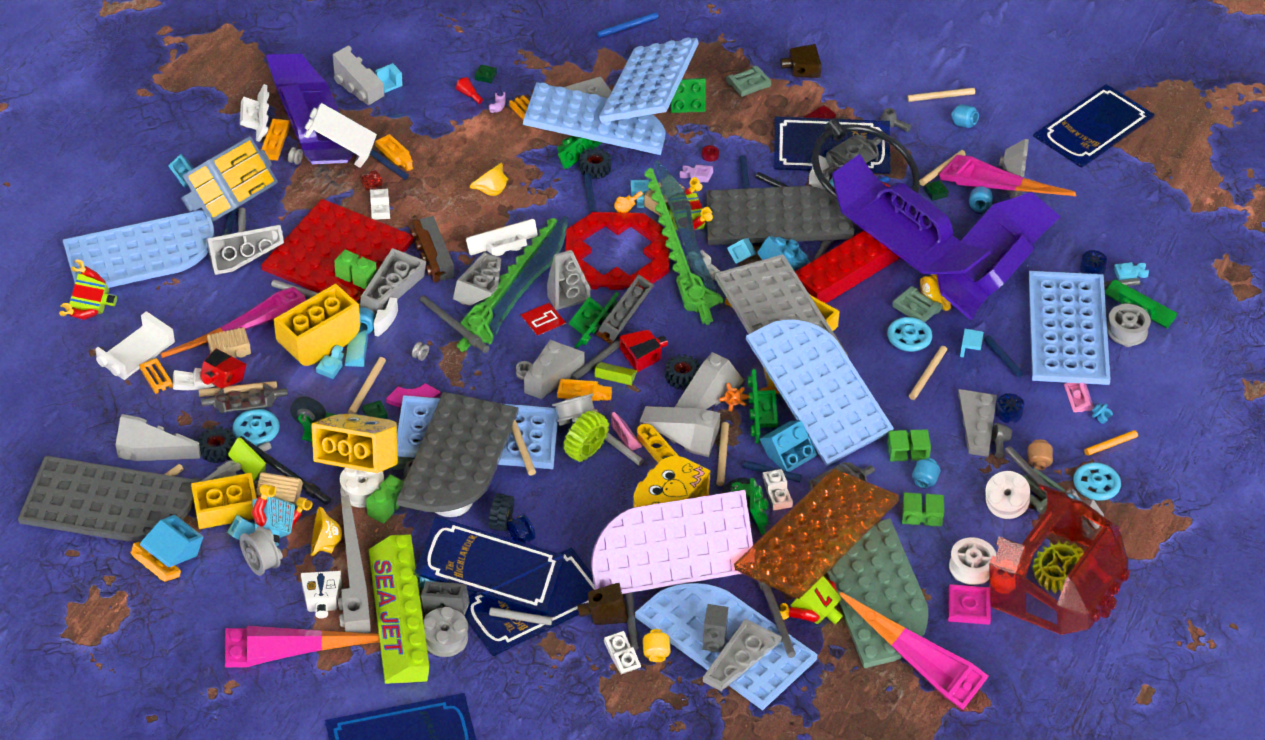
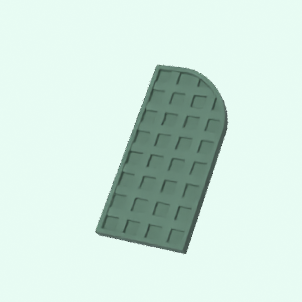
M891 518L813 536V542L818 555L825 563L826 575L829 580L835 583L839 596L842 592L917 635L924 636L928 623L927 602ZM841 597L838 605L863 668L901 659L902 656Z

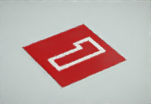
M550 303L521 314V317L537 336L566 324Z

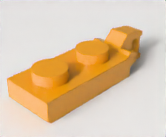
M390 134L375 141V146L397 166L401 165L406 171L413 169V161L409 151Z
M560 379L557 398L570 399L593 393L592 401L611 400L612 387L600 385L597 381Z
M141 542L133 543L132 551L130 552L132 556L158 576L159 579L165 582L180 576L181 571L177 566L168 567L140 546Z

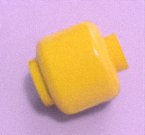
M653 629L643 637V653L650 661L662 662L670 655V638L662 630Z

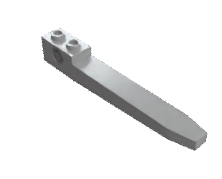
M349 495L341 496L350 588L341 589L342 598H338L339 610H343L344 613L339 614L340 626L345 627V632L369 633L371 628L367 588Z

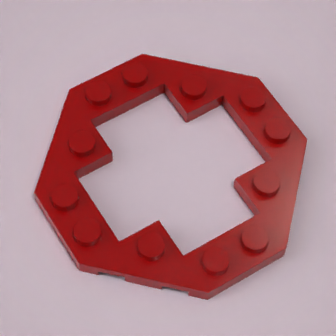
M592 212L566 229L565 252L573 251L592 290H598L599 287H609V290H624V288L630 287L638 275L653 284L669 273V248L665 246L666 240L669 238L662 234L664 227L644 213ZM603 227H607L616 235L631 227L652 242L643 249V254L652 261L630 276L618 267L603 275L582 260L591 253V247L583 242V240Z

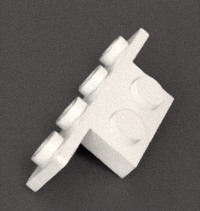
M265 84L258 94L257 101L243 97L241 100L240 125L255 129L256 141L258 142L268 132L266 124L268 121L267 111L269 104L267 100L269 92H267V85Z
M529 219L467 237L468 253L475 255L488 251L494 256H500L505 254V251L520 250L523 246L527 245V239L538 236L535 220Z

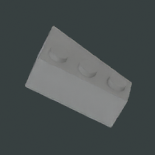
M348 45L333 54L334 79L337 84H340L348 92L354 94L360 101L370 105L384 97L383 82L370 68L366 69L361 64L362 59L360 57L356 58L351 53L352 48Z
M550 340L524 377V393L543 399L558 388L560 379H570L574 372L584 366L585 352Z

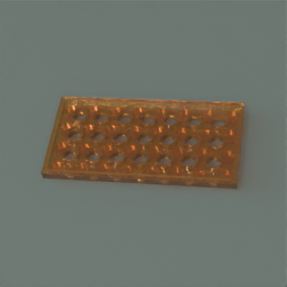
M833 469L734 563V568L740 573L800 599L899 501V497L888 490Z

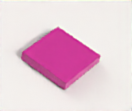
M949 584L948 621L990 625V588Z

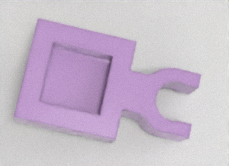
M683 165V171H680V178L692 179L697 177L699 182L708 183L713 174V166L696 165L694 168H691L690 166Z

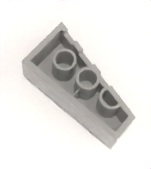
M392 248L361 295L360 308L365 307L372 310L375 317L378 309L386 310L390 297L397 298L398 300L424 277L426 261Z

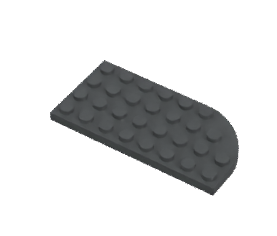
M793 186L707 190V207L711 209L713 219L707 222L708 245L735 244L745 238H749L751 243H764L768 236L781 237L787 240L792 239L796 242L843 240L854 237L853 221L841 213L838 200L828 193L827 190L821 188Z
M443 392L397 498V506L425 512H446L465 507L483 496L491 484L510 436L513 422L517 418L519 407Z
M45 456L18 517L19 524L122 541H142L161 519L175 514L183 520L187 516L194 502L191 483L199 482V480Z

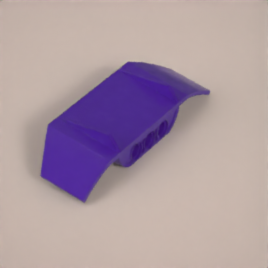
M302 54L266 55L276 89L307 160L311 164L348 163L354 152L315 130L312 131L308 138L304 137L307 131L305 126L309 119H312L309 116L314 107L318 108L322 103L340 113L327 82L314 70Z
M860 154L832 173L841 213L920 273L935 275L966 273L991 254V250L970 246L954 237L952 225L947 215L904 183H895L887 187L880 182Z
M1032 192L991 205L960 240L970 246L991 250V254L966 273L937 275L941 295L968 319L972 320L985 299L1010 278L1034 250L1035 246L1033 244L1061 216Z

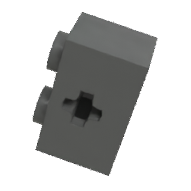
M426 581L421 594L424 614H428L438 608L450 607L458 610L465 616L470 603L466 584Z
M707 605L702 650L721 652L724 649L729 607Z

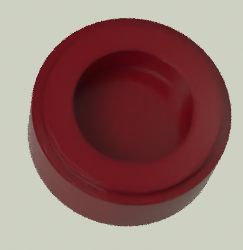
M712 145L703 147L702 159L708 162L716 161L719 158V149Z

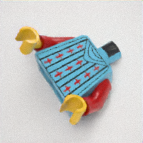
M264 484L260 487L262 495L253 500L252 515L255 520V529L259 526L266 530L270 529L274 536V542L278 546L280 538L291 533L295 523L302 515V510L311 509L313 503L304 497H300L296 501L297 508L295 509L294 504L273 497L276 494V487Z

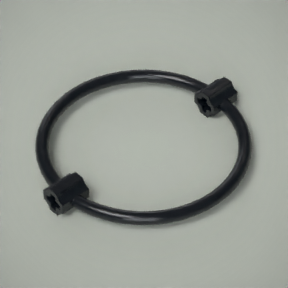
M836 118L831 119L825 125L824 129L826 131L816 140L812 150V165L819 182L835 199H837L835 188L828 182L821 170L819 152L822 144L829 137L835 142L841 141L846 136V131L874 135L897 149L910 166L913 176L912 190L918 193L920 175L917 165L907 149L896 139L869 126L858 124L841 125Z

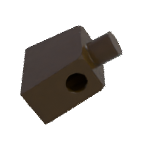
M816 44L791 48L789 50V58L780 59L781 69L790 68L794 77L820 78L822 64Z
M620 582L589 591V603L577 605L579 616L592 615L595 625L627 623L626 605Z

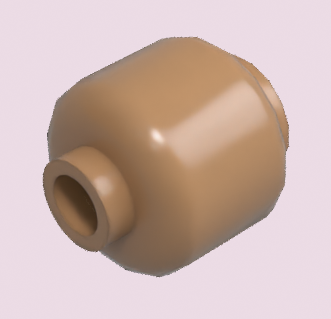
M1034 440L1027 447L1028 464L1037 470L1046 469V467L1053 463V447L1046 440Z

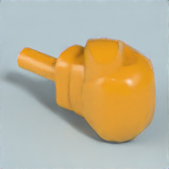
M639 191L633 197H630V195L625 198L618 197L614 203L615 210L618 213H628L636 205L634 201L642 196L643 193Z

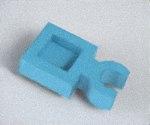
M1132 262L1114 264V272L1118 280L1137 278V276L1146 278L1148 277L1149 270H1145L1146 263H1139L1137 266H1134Z

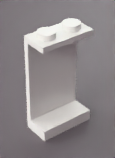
M322 103L318 108L314 107L309 116L312 119H309L305 126L307 131L304 137L308 138L312 131L315 130L357 154L354 165L361 167L370 154L377 134Z
M147 311L141 315L143 326L108 352L99 347L95 349L98 364L106 367L113 375L119 376L123 380L139 370L140 364L152 360L175 342L173 329Z

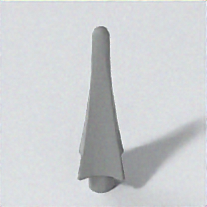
M227 461L202 481L237 475L236 472L241 470V465L238 462L231 465Z

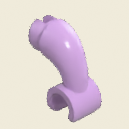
M503 92V96H498L495 93L496 103L489 105L490 113H498L504 108L505 92Z

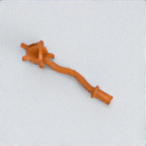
M727 383L728 390L724 397L719 398V401H725L729 405L728 411L730 412L733 406L738 404L746 406L743 400L749 399V395L742 394L745 388L742 387L738 390L732 388L730 383ZM764 387L758 390H775L776 394H780L778 389L775 387Z

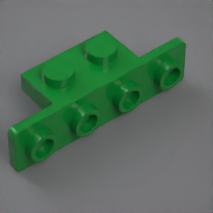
M571 136L562 140V144L557 147L564 169L576 163L584 150L588 151V148L593 150L594 147L599 146L603 142L577 136Z
M1113 280L1105 291L1106 296L1121 304H1134L1147 311L1152 321L1165 328H1169L1177 317V313L1117 280Z
M618 292L612 296L604 308L591 297H588L568 323L583 335L574 346L578 349L581 344L585 346L591 339L589 334L591 332L594 334L600 327L598 322H603L609 315L607 310H612L618 303L616 300L619 296Z
M752 369L751 376H748V387H751L752 392H749V404L753 405V409H750V420H754V425H751V437H755V444H759L760 428L778 426L776 391H757L756 369Z

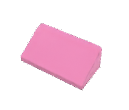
M1065 383L1064 387L1073 412L1092 411L1094 405L1086 383Z
M613 412L611 414V427L624 445L632 451L641 448V443L625 421Z

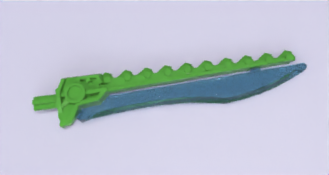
M656 160L654 165L662 187H659L652 168L645 171L644 176L652 180L648 183V188L655 191L651 199L659 203L655 206V211L662 215L659 217L658 222L665 226L662 234L669 238L666 240L665 246L673 250L670 252L669 258L676 262L673 264V270L680 274L677 276L676 282L684 308L687 311L699 312L702 324L710 325L713 319L709 308L719 303L722 304L724 301L721 295L717 293V287L699 250L688 198L675 178ZM663 195L666 196L694 274L691 273Z
M564 216L557 226V219L547 220L548 227L541 228L539 230L540 236L531 239L532 246L525 247L524 255L516 257V264L508 266L509 273L500 276L501 282L498 284V289L490 297L485 298L484 302L478 303L461 321L460 324L472 334H477L482 338V342L489 345L492 344L493 335H497L498 329L521 295L540 275L551 267L554 255L560 253L566 238L567 216ZM465 337L457 344L461 352L467 351L471 346L469 340Z

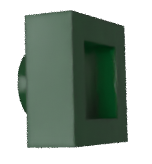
M481 64L475 73V80L491 84L497 74V68Z
M941 180L925 184L924 187L925 192L932 201L948 197L949 191Z
M381 400L362 406L365 416L388 419Z

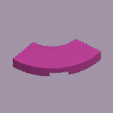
M426 383L415 389L397 387L386 398V403L401 407L403 395L439 398L441 397V391Z

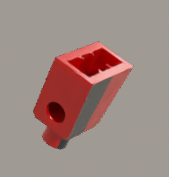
M650 330L620 336V351L637 372L658 362L661 359V348L668 346L664 335L655 338Z
M216 348L204 360L200 377L206 385L212 383L219 388H226L243 380L247 364Z

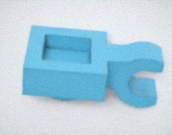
M631 180V197L639 191L643 193L642 196L637 198V208H644V195L649 190V180Z
M335 345L331 356L325 355L316 367V373L334 379L343 366L341 361L344 357V353H341L343 347Z

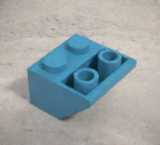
M768 236L757 252L762 260L784 254L794 271L810 263L808 256L802 252L799 244L792 239L787 240L781 237Z
M802 420L789 421L760 438L767 456L779 468L788 472L817 456Z
M174 514L161 519L141 541L140 546L164 565L172 567L196 557L204 536Z

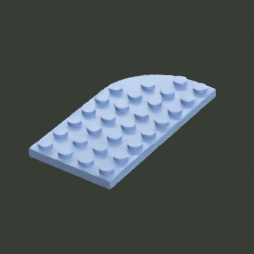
M537 82L523 121V125L661 155L666 135L662 123L653 114L601 123L599 116L608 98Z
M198 210L63 239V244L70 269L72 266L79 269V264L74 261L81 260L84 263V267L87 266L96 271L106 281L108 288L178 273L194 266L208 253L205 239L213 238L215 234L211 218L207 217L204 210ZM71 270L75 284L78 273L81 274V271L74 272Z
M781 320L770 323L746 336L747 342L797 420H802L814 448L826 466L887 435L889 431H893V426L842 347L826 330L805 321Z
M690 583L669 587L654 595L635 612V618L650 629H660L663 633L669 635L672 645L706 670L711 667L721 653L702 650L704 621L708 604L729 607L724 647L745 619L780 635L777 626L730 592L708 584ZM789 635L796 653L795 657L789 658L787 656L783 642H781L728 686L761 710H764L817 660V654Z

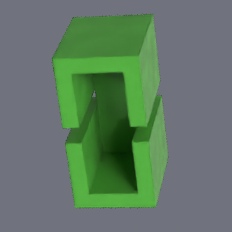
M344 250L334 260L336 277L347 282L353 280L354 285L363 289L367 288L377 272L376 262L364 257L359 259V255L348 250Z
M928 429L910 430V433H907L906 430L889 431L887 447L890 461H908L907 451L909 450L911 461L929 458L931 444Z
M390 474L379 486L380 490L376 489L366 499L367 516L384 524L393 515L394 509L397 510L400 507L397 506V498L404 481Z
M903 493L902 524L920 525V522H923L924 525L942 526L944 495L926 494L924 512H922V494Z

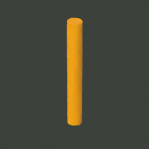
M1136 430L1088 447L1084 449V452L1087 456L1134 439L1138 437V433Z

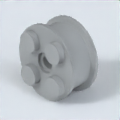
M1117 305L1109 313L1107 334L1113 341L1125 347L1141 344L1148 335V328L1151 323L1150 316L1146 310L1137 305Z
M594 394L577 396L552 404V406L556 407L559 418L556 422L559 423V426L571 423L570 419L576 422L577 418H580L587 411L594 410L597 412L598 409H594L592 401Z
M259 526L255 529V532L249 535L244 533L240 536V547L243 556L256 575L261 576L265 573V570L271 567L276 569L280 566V560L283 558L280 549L277 548L270 529L266 530Z
M450 607L435 609L424 617L423 623L428 652L439 657H450L460 653L465 648L468 642V622L461 612Z

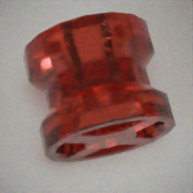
M372 170L368 175L364 174L360 177L363 187L368 192L373 190L374 187L382 186V179L376 170Z

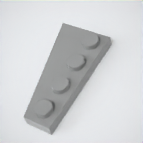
M959 389L958 398L960 399V409L963 415L968 453L988 457L997 395Z
M745 619L703 676V682L722 691L781 643L782 636Z

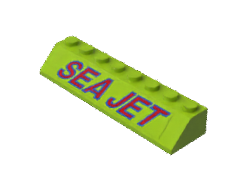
M390 535L368 551L385 684L427 682L429 659L411 535Z

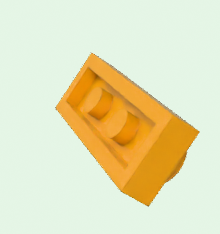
M272 119L261 149H264L270 160L278 161L290 128L289 120Z

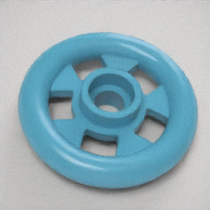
M903 317L889 325L887 336L896 348L914 352L922 350L930 344L932 331L920 319ZM895 330H901L900 334L895 333ZM923 330L924 334L919 335L918 331Z
M251 409L241 413L235 419L232 430L236 439L243 436L258 446L273 440L279 432L280 424L278 418L272 412L265 409ZM259 416L261 419H253V417ZM244 421L248 422L246 426H241ZM270 421L272 426L266 427L265 422ZM248 432L251 436L247 437L243 434ZM263 432L266 433L265 436H262V437H259V436H258V435L262 434Z
M1102 463L1084 464L1076 470L1073 477L1074 486L1077 491L1084 497L1096 501L1108 500L1114 497L1121 488V480L1118 473L1110 466ZM1097 470L1099 473H1091L1090 471ZM1108 474L1111 477V480H1107L1105 475ZM1082 476L1088 477L1087 482L1081 481ZM1106 485L1111 488L1107 492L1103 489ZM1091 487L1092 489H1095L1096 492H1092L1088 490V488Z

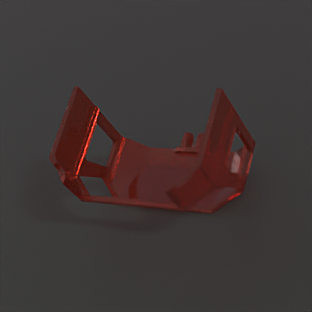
M1039 484V489L1047 491V511L1022 544L1000 536L997 539L996 545H999L996 557L992 556L989 563L991 607L1060 635L1090 629L1094 622L1099 621L1100 617L1108 618L1110 616L1111 609H1115L1117 605L1114 595L1118 594L1123 581L1126 582L1130 575L1128 558L1120 528L1075 495ZM1083 516L1103 527L1094 540L1083 536ZM1049 533L1088 547L1066 577L1058 601L1026 578L1034 553ZM1026 592L1056 610L1057 624L1029 614L1026 611Z

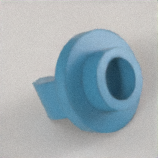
M1098 403L1092 409L1094 413L1091 416L1093 418L1097 416L1101 424L1107 422V418L1113 415L1112 411L1106 408L1108 406L1107 403Z

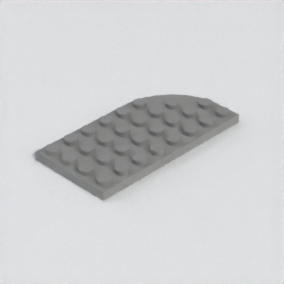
M784 254L715 273L717 283L748 334L776 321L800 320L815 324L826 330L842 347Z

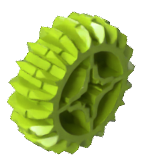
M594 410L587 411L580 418H577L575 423H572V427L568 429L569 432L565 436L566 440L563 443L565 453L570 458L581 462L587 460L588 457H591L600 449L609 431V423L605 416Z
M1058 540L1056 545L1050 542V547L1043 546V552L1037 551L1038 558H1034L1035 565H1033L1034 576L1041 587L1044 586L1047 591L1052 589V592L1056 593L1060 590L1064 594L1065 589L1072 592L1073 586L1079 588V582H1085L1084 576H1088V558L1081 547L1078 548L1075 543L1070 545L1066 540L1062 544Z

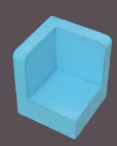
M393 63L375 71L377 77L383 82L384 93L402 86V72Z
M749 238L742 239L727 248L735 264L756 254Z
M965 329L960 357H964L965 348L981 350L984 332Z
M236 515L227 533L240 540L242 534L246 533L249 535L255 532V523Z

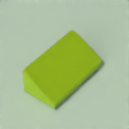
M600 362L595 368L596 378L631 386L637 370L603 362Z
M237 438L228 456L235 463L238 462L245 473H252L253 480H257L261 472L265 473L266 462L242 438Z

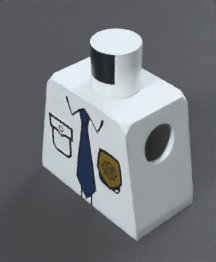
M341 571L301 573L302 589L307 610L315 612L318 618H326L328 611L338 608V598H340L342 588Z

